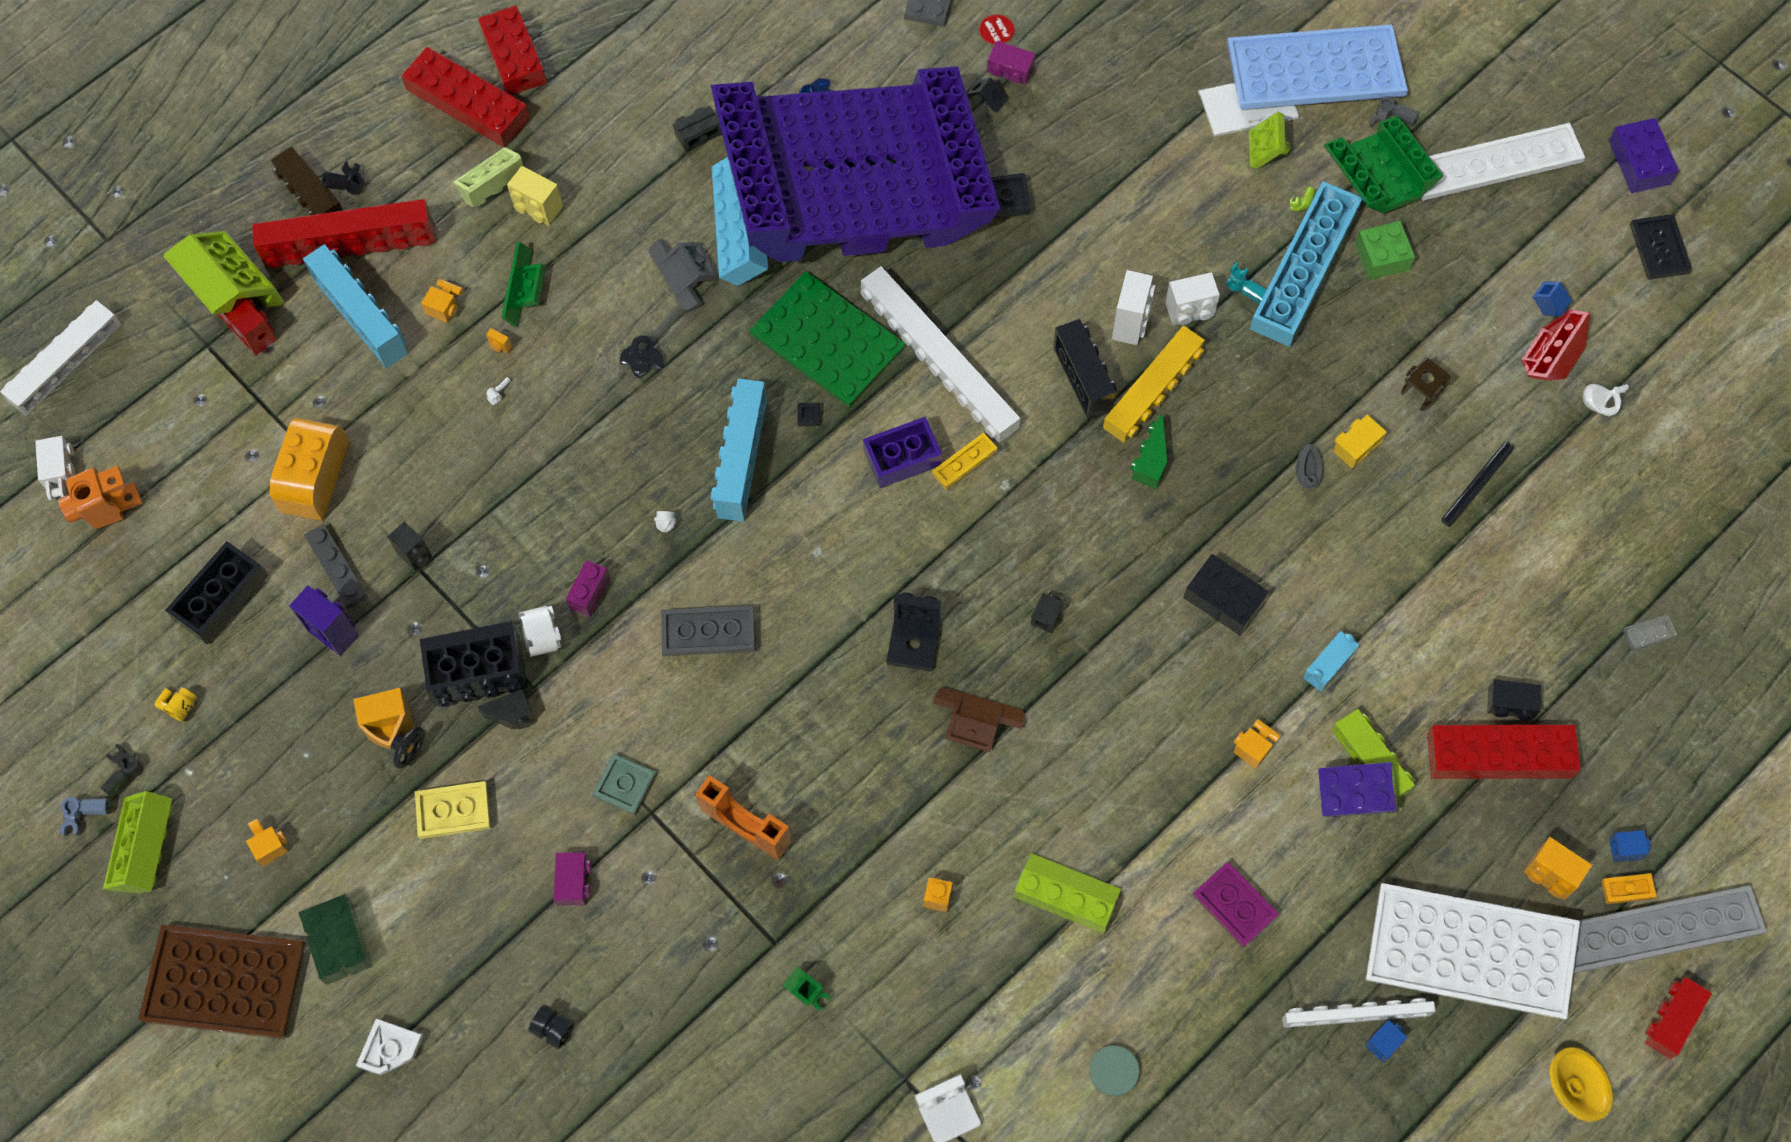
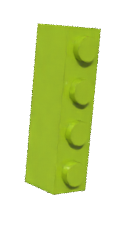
M1357 709L1337 721L1331 731L1356 765L1391 762L1395 764L1398 800L1411 792L1415 786L1411 774L1402 769L1396 754L1388 750L1385 746L1384 738L1380 733H1376L1370 726L1369 718L1364 713L1362 714Z

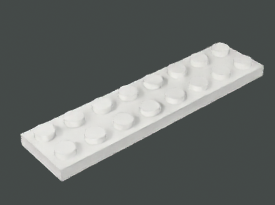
M1570 123L1432 155L1429 157L1443 177L1421 198L1424 201L1582 163L1585 156Z

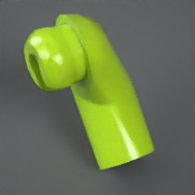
M1307 187L1303 198L1296 197V200L1294 197L1291 198L1289 201L1290 208L1295 212L1308 209L1314 199L1316 190L1312 187Z

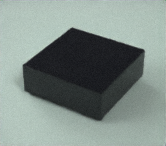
M798 403V426H820V403Z

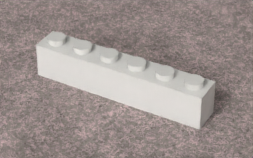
M96 300L76 320L72 321L60 335L56 336L50 345L39 352L30 364L22 368L20 373L0 391L9 403L27 416L121 326V323L111 311Z

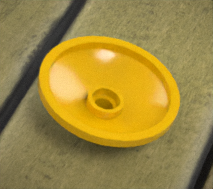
M1565 1048L1555 1054L1550 1064V1082L1560 1104L1570 1114L1586 1122H1596L1606 1117L1612 1108L1613 1092L1609 1078L1599 1062L1589 1053L1578 1048Z

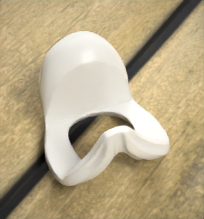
M1590 384L1583 390V402L1589 409L1605 416H1612L1620 410V393H1625L1629 386L1626 384L1614 387L1613 390H1608L1599 384ZM1614 397L1615 406L1606 408L1608 400Z

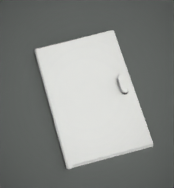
M1235 83L1198 91L1214 137L1252 129L1277 111L1284 114V122L1299 118L1295 105L1239 109Z

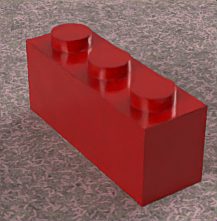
M1684 977L1679 982L1675 980L1668 990L1670 994L1668 1001H1663L1656 1012L1659 1015L1656 1022L1652 1021L1645 1031V1034L1648 1036L1644 1043L1670 1060L1679 1055L1712 995L1711 992L1687 977Z

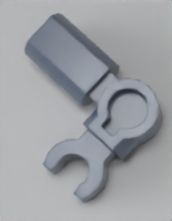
M74 797L66 798L61 805L64 812L63 819H65V822L60 827L61 835L67 836L68 829L73 827V834L80 836L81 827L78 824V820L81 819L82 813L83 815H109L111 810L110 799H83L80 801Z

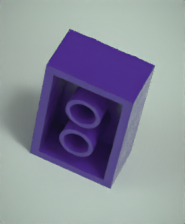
M1656 118L1615 127L1609 143L1631 194L1671 185L1679 170Z
M926 417L863 439V451L879 488L934 469L942 464L941 450Z
M307 585L289 607L306 631L341 656L359 636L354 629L356 625L350 621V616L344 612L345 609L338 602L334 601L331 603L327 599L328 596L321 589L316 588L314 590Z
M1388 762L1318 768L1323 817L1399 812L1395 764Z

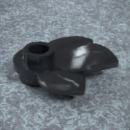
M640 335L634 338L631 346L624 348L621 352L620 364H630L633 374L640 379L645 375L649 367L662 370L663 356L658 349L653 347V342L649 337ZM640 343H646V347L644 349L638 348V345Z

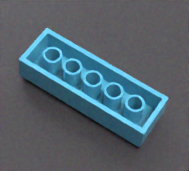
M726 157L712 166L718 269L720 279L739 286L768 270V261L766 254L754 246H749L728 158Z
M324 244L303 258L315 283L386 369L408 354L405 349L407 343L401 336L402 332L395 323H390V318L383 308L379 310L374 297L370 293L366 294L363 284L359 279L355 280L352 277L353 273L346 264H341V259L334 249L330 251Z
M738 379L736 387L733 386L731 391L733 405L728 407L727 419L729 420V425L724 427L723 439L725 440V446L720 447L719 460L722 461L721 466L716 468L715 480L718 481L717 486L712 488L711 501H713V510H716L717 518L744 522L767 398L764 382Z

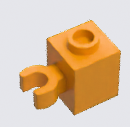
M258 819L248 823L255 836L248 839L246 843L256 861L262 867L288 852L285 847L288 841L281 830L277 832L272 826L265 830Z

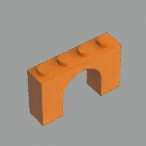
M709 775L695 795L700 811L777 861L780 860L791 844L789 826L770 814L764 820L756 817L733 799L729 787Z

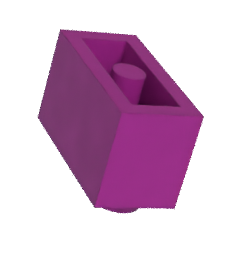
M996 41L987 60V72L996 77L1000 76L1014 83L1026 85L1035 64V53Z
M588 560L585 561L565 598L569 609L588 617L591 616L610 580L607 568Z
M585 852L556 853L553 900L557 906L586 905V898H590V883H587V875L591 874V860H588Z

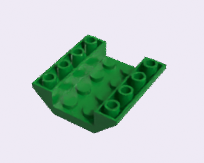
M1398 115L1379 122L1376 134L1348 144L1344 137H1340L1324 144L1327 152L1368 208L1380 213H1386L1420 199L1443 177L1442 173Z

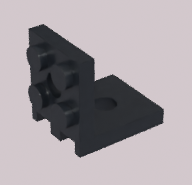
M906 592L895 594L893 602L894 622L886 665L932 672L941 622V600H937V598L932 596L915 597L913 594ZM915 640L920 646L916 650H910L906 646L907 643Z

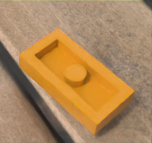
M1651 873L1604 878L1601 880L1606 904L1651 900L1657 897Z

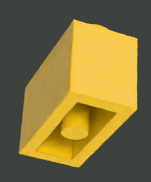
M1366 415L1361 420L1359 418L1356 419L1346 434L1342 432L1334 441L1336 444L1333 452L1353 469L1383 442L1387 432L1369 415Z

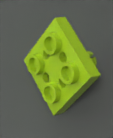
M1277 111L1249 130L1250 167L1258 169L1280 154L1286 155L1290 151V143L1285 141L1283 113Z

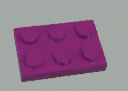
M1228 861L1192 894L1243 948L1279 915Z

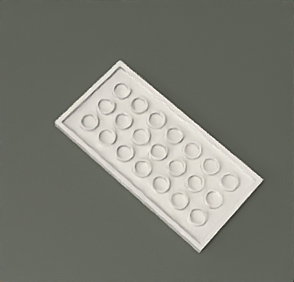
M1381 883L1366 981L1566 1020L1580 921Z

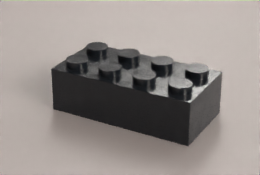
M1080 318L1055 327L1053 349L1087 420L1089 421L1110 413L1115 403L1117 387L1113 380L1110 381L1107 375L1108 369L1105 362H1101L1098 357L1099 350L1095 343L1092 344L1088 327L1086 325L1083 326Z
M226 541L165 611L175 622L208 645L268 577V574L260 564Z

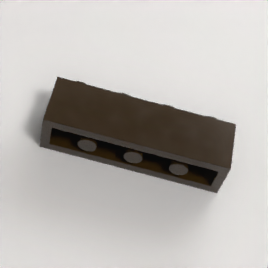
M292 146L271 159L274 166L272 169L274 175L278 180L283 179L285 181L284 186L290 194L295 193L297 195V202L302 208H308L309 216L343 211L337 198L328 188L323 187L319 177Z

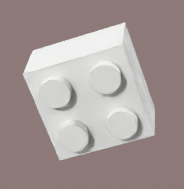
M1212 272L1169 282L1165 304L1172 325H1186L1191 321L1199 319L1208 320L1215 316L1220 294Z

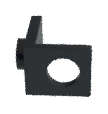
M992 77L978 80L966 94L968 97L979 94L993 112H997L1008 99Z

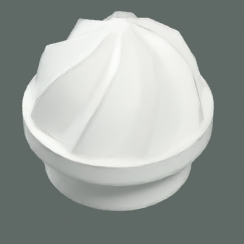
M657 511V517L654 518V521L656 522V527L666 533L674 529L677 519L675 518V512Z

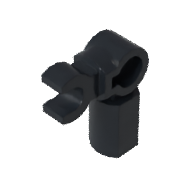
M345 161L341 168L345 175L324 172L321 181L325 188L346 190L352 195H357L365 184L364 179L358 173L360 170L358 163H355L353 168H350L348 162Z

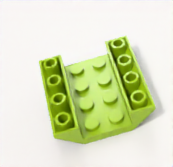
M226 231L190 234L164 253L163 257L213 315L231 312L236 300L240 298L256 296L265 307L284 304L275 287Z

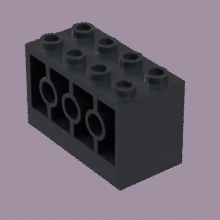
M513 621L420 639L426 690L436 706L448 707L455 702L462 701L468 703L475 701L476 698H494L500 693H513L528 688L520 636Z

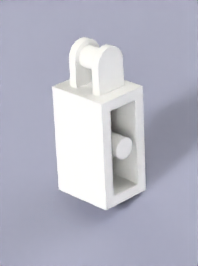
M63 436L36 440L38 481L46 489V494L50 501L54 500V497L61 496L62 498L67 496L66 481L75 475V468L73 463H71V456L74 455L71 443H68Z

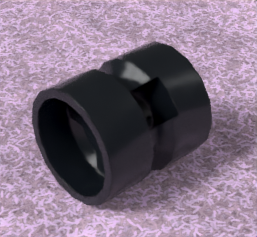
M544 1004L534 1015L528 1032L539 1039L546 1037L549 1045L560 1049L570 1037L575 1021L563 1014L558 1016V1012L555 1009Z

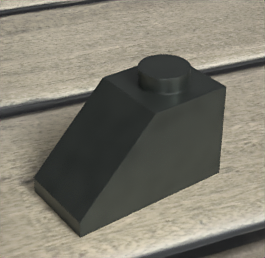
M522 689L478 706L483 718L510 729H523L535 721Z

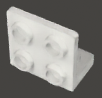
M961 1074L915 1095V1102L934 1142H947L981 1125L964 1088L965 1083Z

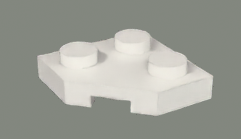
M376 1019L356 1066L375 1074L383 1075L414 1060L423 1036Z

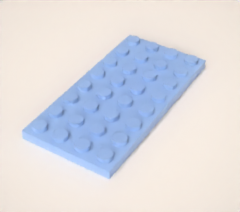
M1392 25L1232 37L1227 40L1239 109L1406 96L1408 91Z

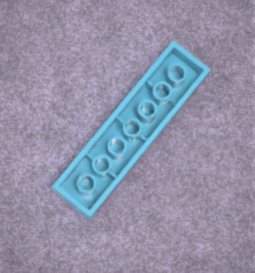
M1322 181L1253 316L1250 330L1290 347L1359 210L1362 201L1361 197Z

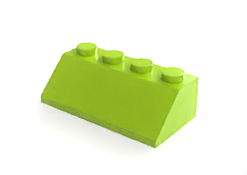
M148 791L124 797L103 886L104 890L140 894L152 891L157 880L155 875L157 865L162 858V853L160 852L162 843L167 836V821L172 813V798Z
M1031 853L1016 886L1014 898L1104 934L1121 889Z

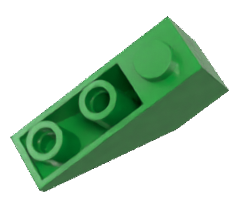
M1159 415L1156 422L1152 421L1148 429L1150 436L1148 440L1144 439L1139 449V452L1142 453L1139 459L1134 458L1130 468L1133 471L1132 480L1157 489L1167 465L1162 415Z

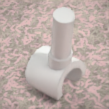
M508 377L496 388L492 387L487 390V400L492 405L500 402L502 397L499 393L510 382Z

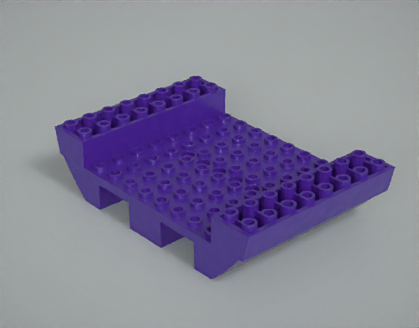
M958 66L918 69L913 85L757 97L753 82L711 85L712 97L749 246L756 247L779 262L802 260L806 246L840 243L843 256L885 252L890 238L922 235L925 248L947 246L982 225L988 224L1000 210ZM894 159L896 163L891 164L887 160ZM867 161H874V162L876 163V165H873V166H872V165H869V164L866 163V162H867ZM845 162H852L855 164V167H849ZM825 165H833L835 168L828 169ZM812 166L814 170L808 171L804 167Z

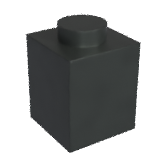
M1042 593L1031 616V625L1052 633L1063 610L1064 602L1056 595Z

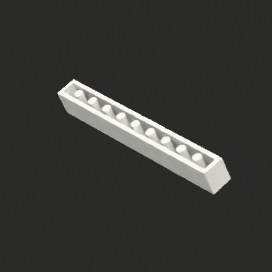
M879 267L861 280L860 292L866 301L870 300L876 312L888 320L887 322L892 330H897L901 334V338L907 346L911 345L915 350L916 356L929 365L931 373L941 378L944 387L957 396L956 398L962 407L966 406L970 410L972 418L985 427V431L990 438H995L1000 443L1020 428V417L882 267Z

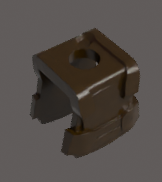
M1425 357L1417 367L1414 365L1407 372L1406 383L1401 390V394H1406L1414 387L1426 398L1419 409L1425 411L1446 391L1451 381V376L1428 357ZM1424 373H1430L1433 375L1434 380L1431 383H1425L1421 377Z

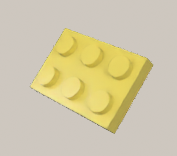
M486 781L415 791L419 839L491 829Z

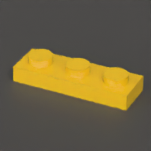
M983 432L932 470V476L947 490L994 455L998 448Z

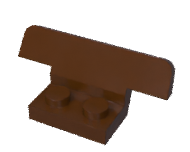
M940 688L933 701L934 704L954 709L945 739L987 752L992 750L999 723L1022 729L1025 713L1022 710L950 688Z

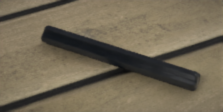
M1507 441L1503 442L1441 519L1443 524L1448 527L1453 525L1514 449L1512 444Z

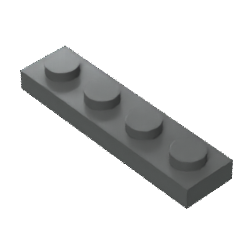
M322 524L304 534L347 609L367 598L326 526Z

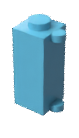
M1340 631L1306 670L1303 679L1322 692L1355 654L1359 644L1356 643L1354 637Z

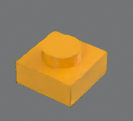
M490 328L486 334L489 346L496 352L502 351L508 354L512 349L509 337Z

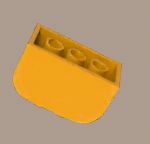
M294 418L291 421L270 479V497L280 513L323 521L350 443L341 426L301 418Z

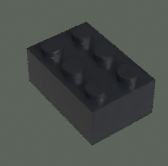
M1211 554L1186 587L1183 598L1241 636L1265 604L1269 591L1217 556Z

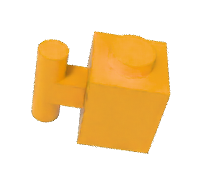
M438 279L436 286L442 288V290L431 286L422 300L421 306L425 314L448 323L458 310V304L452 294L461 296L464 289L445 280Z
M1259 719L1256 720L1253 727L1260 732L1257 733L1251 728L1246 733L1241 732L1234 741L1236 747L1233 753L1255 769L1265 759L1273 746L1267 738L1276 743L1281 737L1280 734Z

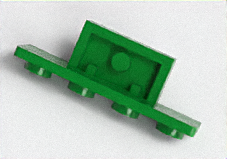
M522 242L516 243L501 315L513 327L518 326L521 308L539 305L546 266L542 263L530 265L533 251Z

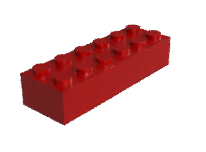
M426 47L401 75L407 91L503 148L511 142L530 119L526 104L429 47Z
M1432 725L1427 733L1431 779H1573L1580 771L1575 725Z

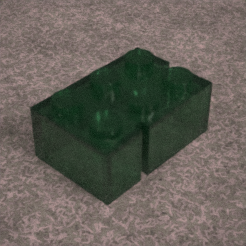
M345 894L298 912L304 932L308 935L306 938L319 979L323 983L328 985L346 978L347 974L341 968L342 966L351 975L373 967L353 903Z

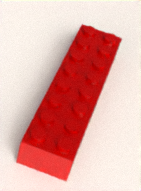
M425 199L252 224L253 245L265 268H277L282 265H298L303 263V258L324 244L330 251L334 249L338 256L343 258L344 256H361L365 253L385 252L386 250L406 249L408 247L427 246L436 243L434 221Z

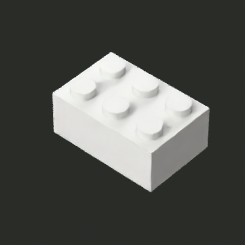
M1129 270L1126 271L1116 310L1112 340L1138 345L1139 337L1144 338L1155 285L1151 284L1153 276Z

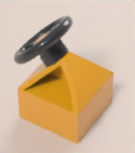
M401 688L353 699L358 726L366 737L380 747L395 750L393 764L397 769H403L408 766L422 747L425 731L422 727H414L410 702ZM402 754H404V760L400 761Z

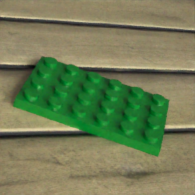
M806 271L749 330L751 336L848 408L859 399L905 349L903 341Z

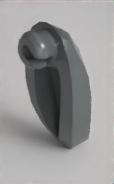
M1307 444L1302 448L1296 463L1298 481L1308 490L1318 486L1322 475V460L1316 447L1312 444Z

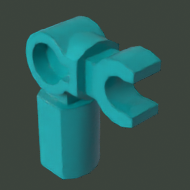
M1234 263L1230 269L1231 275L1226 281L1227 287L1235 292L1242 291L1244 296L1260 304L1267 289L1251 280L1247 281L1248 268H1245L1243 271L1238 267L1239 263Z

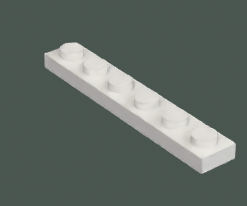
M1421 998L1411 1000L1409 1004H1402L1400 1000L1386 1002V1005L1377 1006L1376 1002L1364 1003L1362 1007L1353 1008L1351 1004L1337 1006L1338 1009L1328 1010L1327 1006L1314 1007L1313 1011L1304 1012L1303 1008H1294L1288 1010L1289 1013H1286L1282 1019L1284 1028L1427 1017L1435 1012L1434 1002H1426V999Z

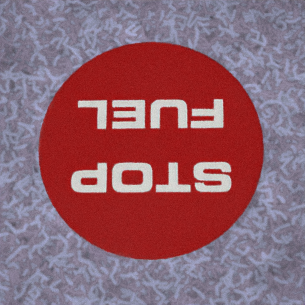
M995 14L982 20L979 26V33L990 44H995L996 41L1006 43L1013 37L1015 27L1008 17Z

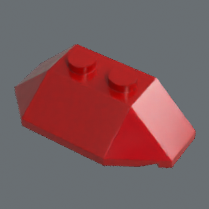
M1569 309L1564 313L1565 315L1554 319L1541 329L1521 360L1528 377L1546 381L1560 380L1567 377L1586 347L1590 322L1589 312Z

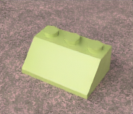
M504 147L453 183L466 204L471 207L480 206L486 201L487 197L498 194L503 190V186L508 184L519 168L523 166L522 159L518 153Z

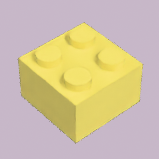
M523 166L519 168L507 184L515 210L521 214L526 213L538 223L543 222L550 226L563 208L557 184Z

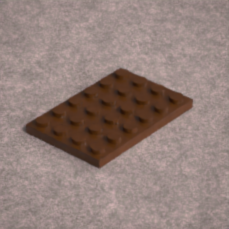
M161 924L138 1021L141 1023L285 1040L306 943L298 940Z

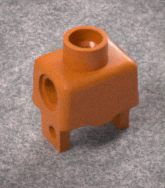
M118 465L102 472L92 467L68 478L66 485L69 495L59 499L60 509L70 524L84 519L95 529L123 520V511L142 504L137 484L133 482L125 485L121 469ZM116 479L114 484L110 483L111 480ZM129 496H133L130 501H127Z

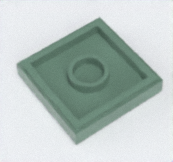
M613 753L592 796L632 815H636L656 776V772Z

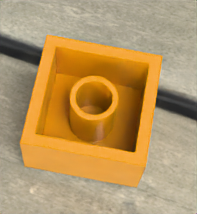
M1549 837L1536 851L1523 873L1528 875V879L1533 883L1541 884L1549 889V893L1554 897L1565 900L1579 887L1592 864Z

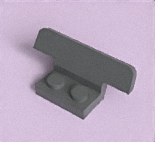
M658 239L649 248L650 256L682 309L690 312L702 303L692 287L698 281L715 280L719 274L700 243H679L670 251L664 240Z

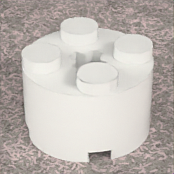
M543 606L519 612V620L523 623L522 634L530 657L557 651L561 648L560 633L558 627H555L554 624L555 617L552 606Z

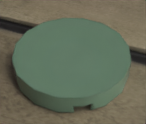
M1112 1045L1102 1048L1094 1055L1090 1063L1089 1074L1092 1084L1098 1091L1106 1095L1118 1097L1127 1094L1134 1088L1139 1078V1066L1137 1059L1130 1051L1123 1047Z

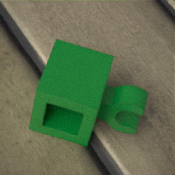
M798 966L782 985L809 1007L811 1004L819 1011L822 1010V1007L818 1005V999L820 997H824L827 1000L830 999V996L822 990L823 986Z

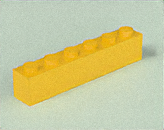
M1183 325L1105 417L1103 429L1123 443L1129 437L1133 438L1139 431L1138 426L1142 422L1146 423L1153 413V408L1155 406L1159 407L1166 398L1165 394L1169 390L1173 391L1179 382V377L1181 375L1185 376L1192 367L1191 363L1201 358L1205 351L1203 349L1205 340Z

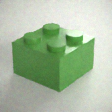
M1400 221L1360 230L1355 246L1369 280L1411 269L1415 256Z

